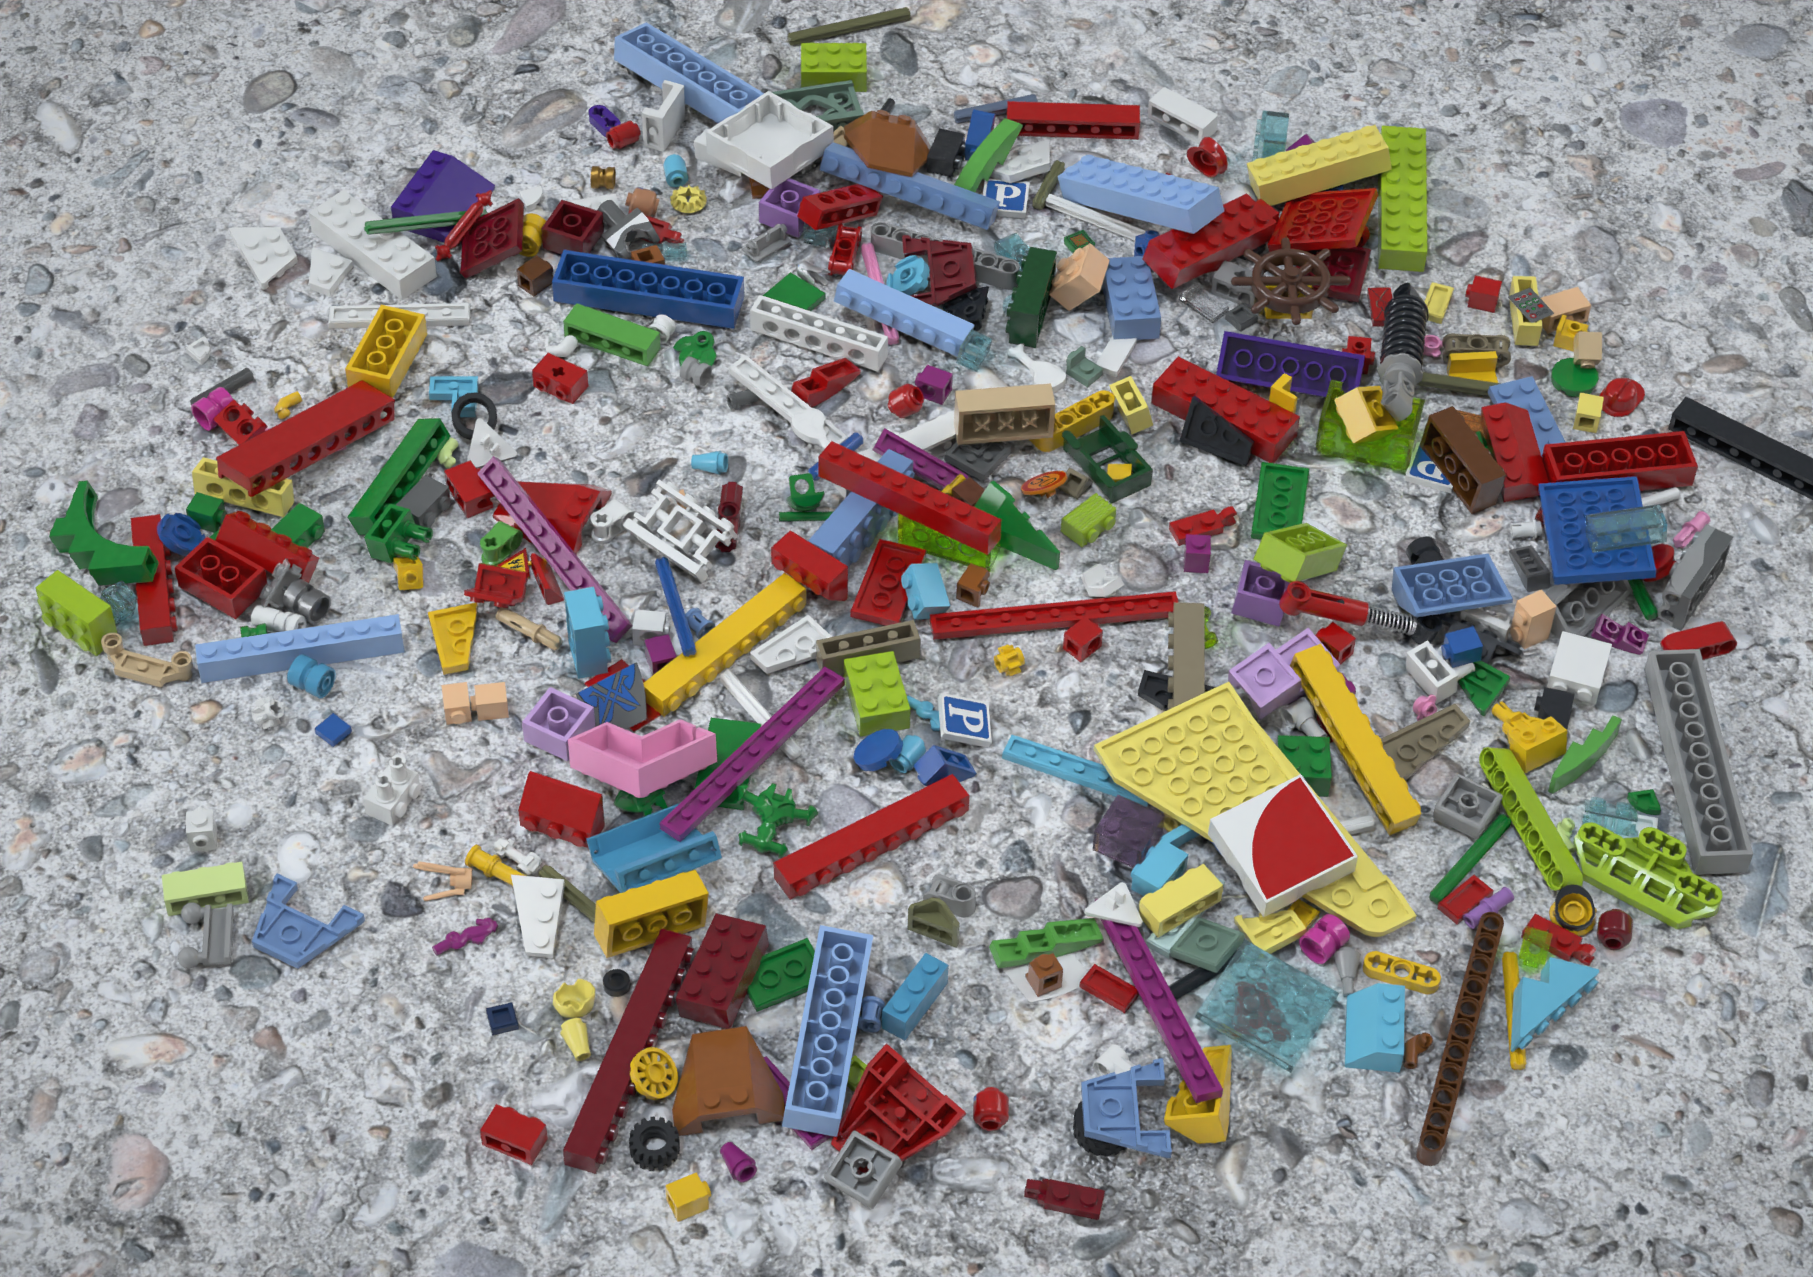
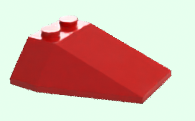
M517 481L576 555L582 546L581 531L594 509L600 510L606 505L612 494L611 490L591 484ZM499 503L493 513V519L498 522L502 521L523 532L503 505ZM523 532V538L531 544H533L531 540L527 537V535Z
M886 1043L867 1064L840 1122L838 1135L833 1137L831 1145L840 1152L851 1133L857 1131L899 1156L903 1162L948 1135L967 1113L947 1095L944 1096ZM867 1166L865 1168H858L862 1173L865 1174L869 1170Z

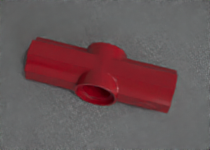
M728 482L722 485L718 519L725 518L735 526L733 528L734 532L738 535L743 486L737 482ZM731 538L729 546L718 541L715 548L720 549L721 552H731L733 549H736L737 538L735 540Z

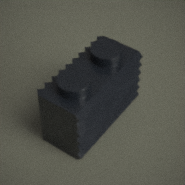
M939 128L927 155L928 173L932 172L941 176L944 174L945 176L952 177L955 169H960L961 155H965V134Z

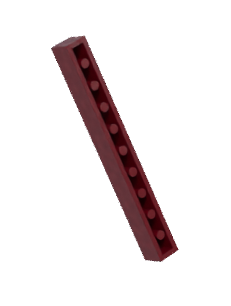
M661 928L563 1149L564 1165L597 1174L600 1164L604 1165L606 1163L610 1141L614 1142L616 1140L620 1118L624 1119L626 1117L630 1095L634 1096L637 1091L630 1077V1064L640 1051L650 1047L656 1048L659 1028L663 1029L667 1021L666 1012L669 1007L674 1006L677 996L676 989L678 985H682L686 977L685 969L687 964H692L696 950L692 948L691 936Z

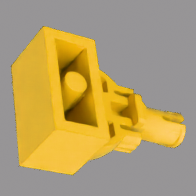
M1503 701L1493 706L1492 714L1503 722L1502 731L1507 735L1510 745L1509 750L1514 754L1524 773L1566 753L1567 729L1550 716L1543 720L1537 717H1530L1525 712H1514Z

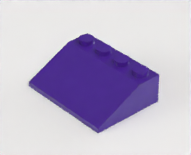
M432 150L392 204V218L467 211L473 203L478 202L477 193H486L489 190L493 192L495 185L454 156ZM455 226L409 230L408 232L444 243L445 238Z

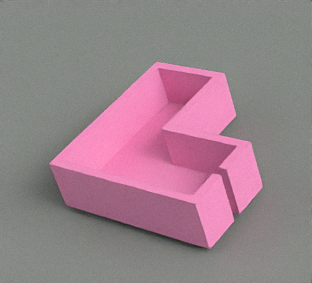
M681 719L644 736H639L606 722L568 739L571 768L638 798L647 797L649 793L666 788L669 784L685 779L688 775L704 770L707 766L717 762L716 734L700 727L696 728V725Z

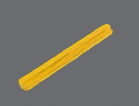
M1507 951L1503 953L1502 967L1510 1065L1514 1070H1523L1527 1064L1525 1048L1523 1050L1517 1048L1514 1052L1511 1051L1513 993L1520 982L1518 957L1515 952Z

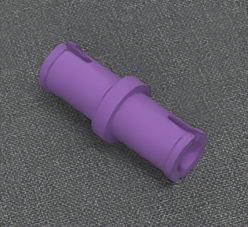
M1503 887L1490 898L1485 897L1480 901V905L1464 914L1463 919L1469 928L1475 929L1479 925L1480 918L1484 913H1498L1504 906L1513 902L1514 895L1509 888Z

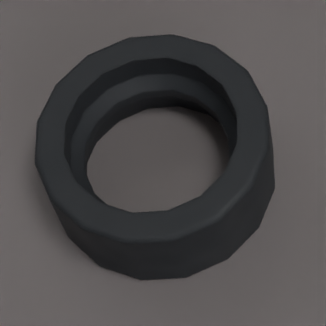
M477 392L467 393L459 397L451 411L452 423L456 432L469 440H472L474 430L466 428L460 420L461 411L466 405L470 403L483 405L489 415L487 424L493 430L497 424V411L493 401L486 395Z

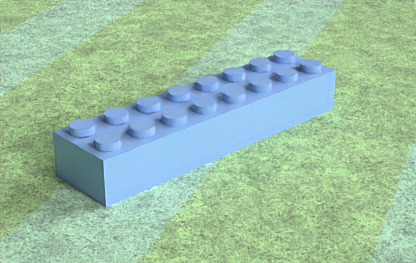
M647 22L615 37V61L661 89L664 80L684 85L685 104L716 123H720L724 119L740 112L746 105L764 94Z
M1093 155L1083 156L1080 161L1066 168L1063 173L1057 176L1062 196L1066 200L1192 234L1224 212L1219 187Z
M820 925L782 1127L835 1137L838 1135L873 935Z

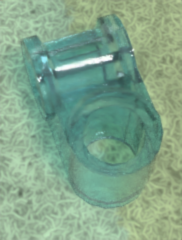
M1012 233L995 241L994 250L996 254L1016 260L1020 265L1019 271H1023L1021 269L1023 255H1028L1030 247L1017 233Z

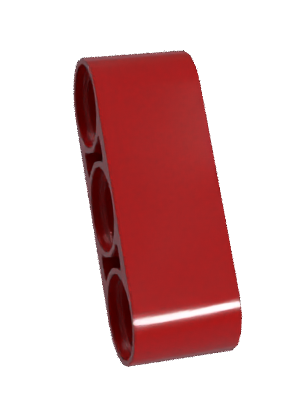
M1720 621L1669 634L1662 639L1660 646L1663 650L1700 649L1702 660L1730 653L1736 648L1737 641L1726 623Z

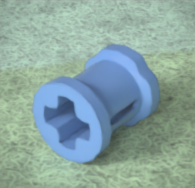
M692 608L685 614L689 627L696 633L698 639L715 627V623L712 620H707L699 608Z
M875 996L862 998V1013L858 1019L857 1027L865 1032H878L881 1028L880 1016L885 1007V1002Z

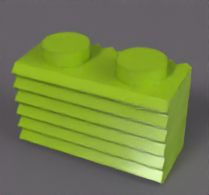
M1095 493L1061 518L1060 532L1083 548L1088 542L1093 543L1102 532L1110 530L1115 525L1116 507Z

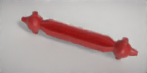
M491 190L486 193H477L478 202L473 203L445 238L444 245L435 246L437 250L435 260L437 262L447 257L450 259L452 257L450 250L455 248L483 213L484 207L488 205L491 207L493 205L491 202Z

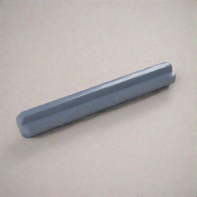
M1035 94L955 110L954 119L956 123L970 121L973 109L993 113L995 116L1007 113V101L1038 102Z

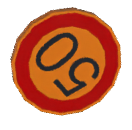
M1050 471L1039 474L1024 482L1021 486V491L1025 495L1040 494L1041 497L1046 494V497L1049 498L1056 494L1055 488L1065 483L1067 473L1064 471Z

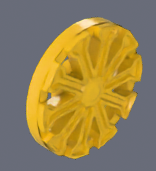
M655 1047L646 1048L636 1054L630 1064V1077L632 1083L634 1082L636 1090L651 1100L663 1099L669 1096L675 1090L678 1081V1072L673 1059L665 1051Z

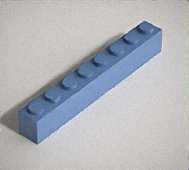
M834 142L825 149L820 170L986 230L995 222L1000 204L998 200L919 172L913 177L868 168L853 149Z

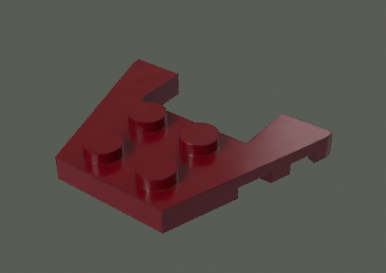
M908 235L902 236L905 258L912 255L928 254L931 292L910 296L938 307L977 288L972 243L943 240L941 242L925 237L916 239Z

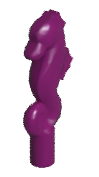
M491 918L476 919V925L478 926L465 928L461 934L452 931L446 935L445 940L432 946L435 955L438 956L451 948L460 949L468 941L478 945L483 944L486 937L496 931L498 927L497 921Z

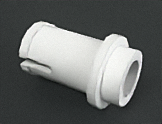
M1532 519V522L1510 523L1511 538L1533 536L1536 539L1537 536L1542 535L1541 522Z

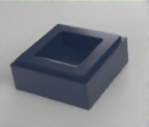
M512 1002L485 1008L492 1036L519 1030Z

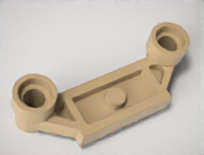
M108 633L101 639L103 651L107 653L108 660L114 665V673L117 676L161 688L165 683L175 680L187 681L193 676L192 657L186 651L175 653L171 658V662L124 650L122 638L118 633Z

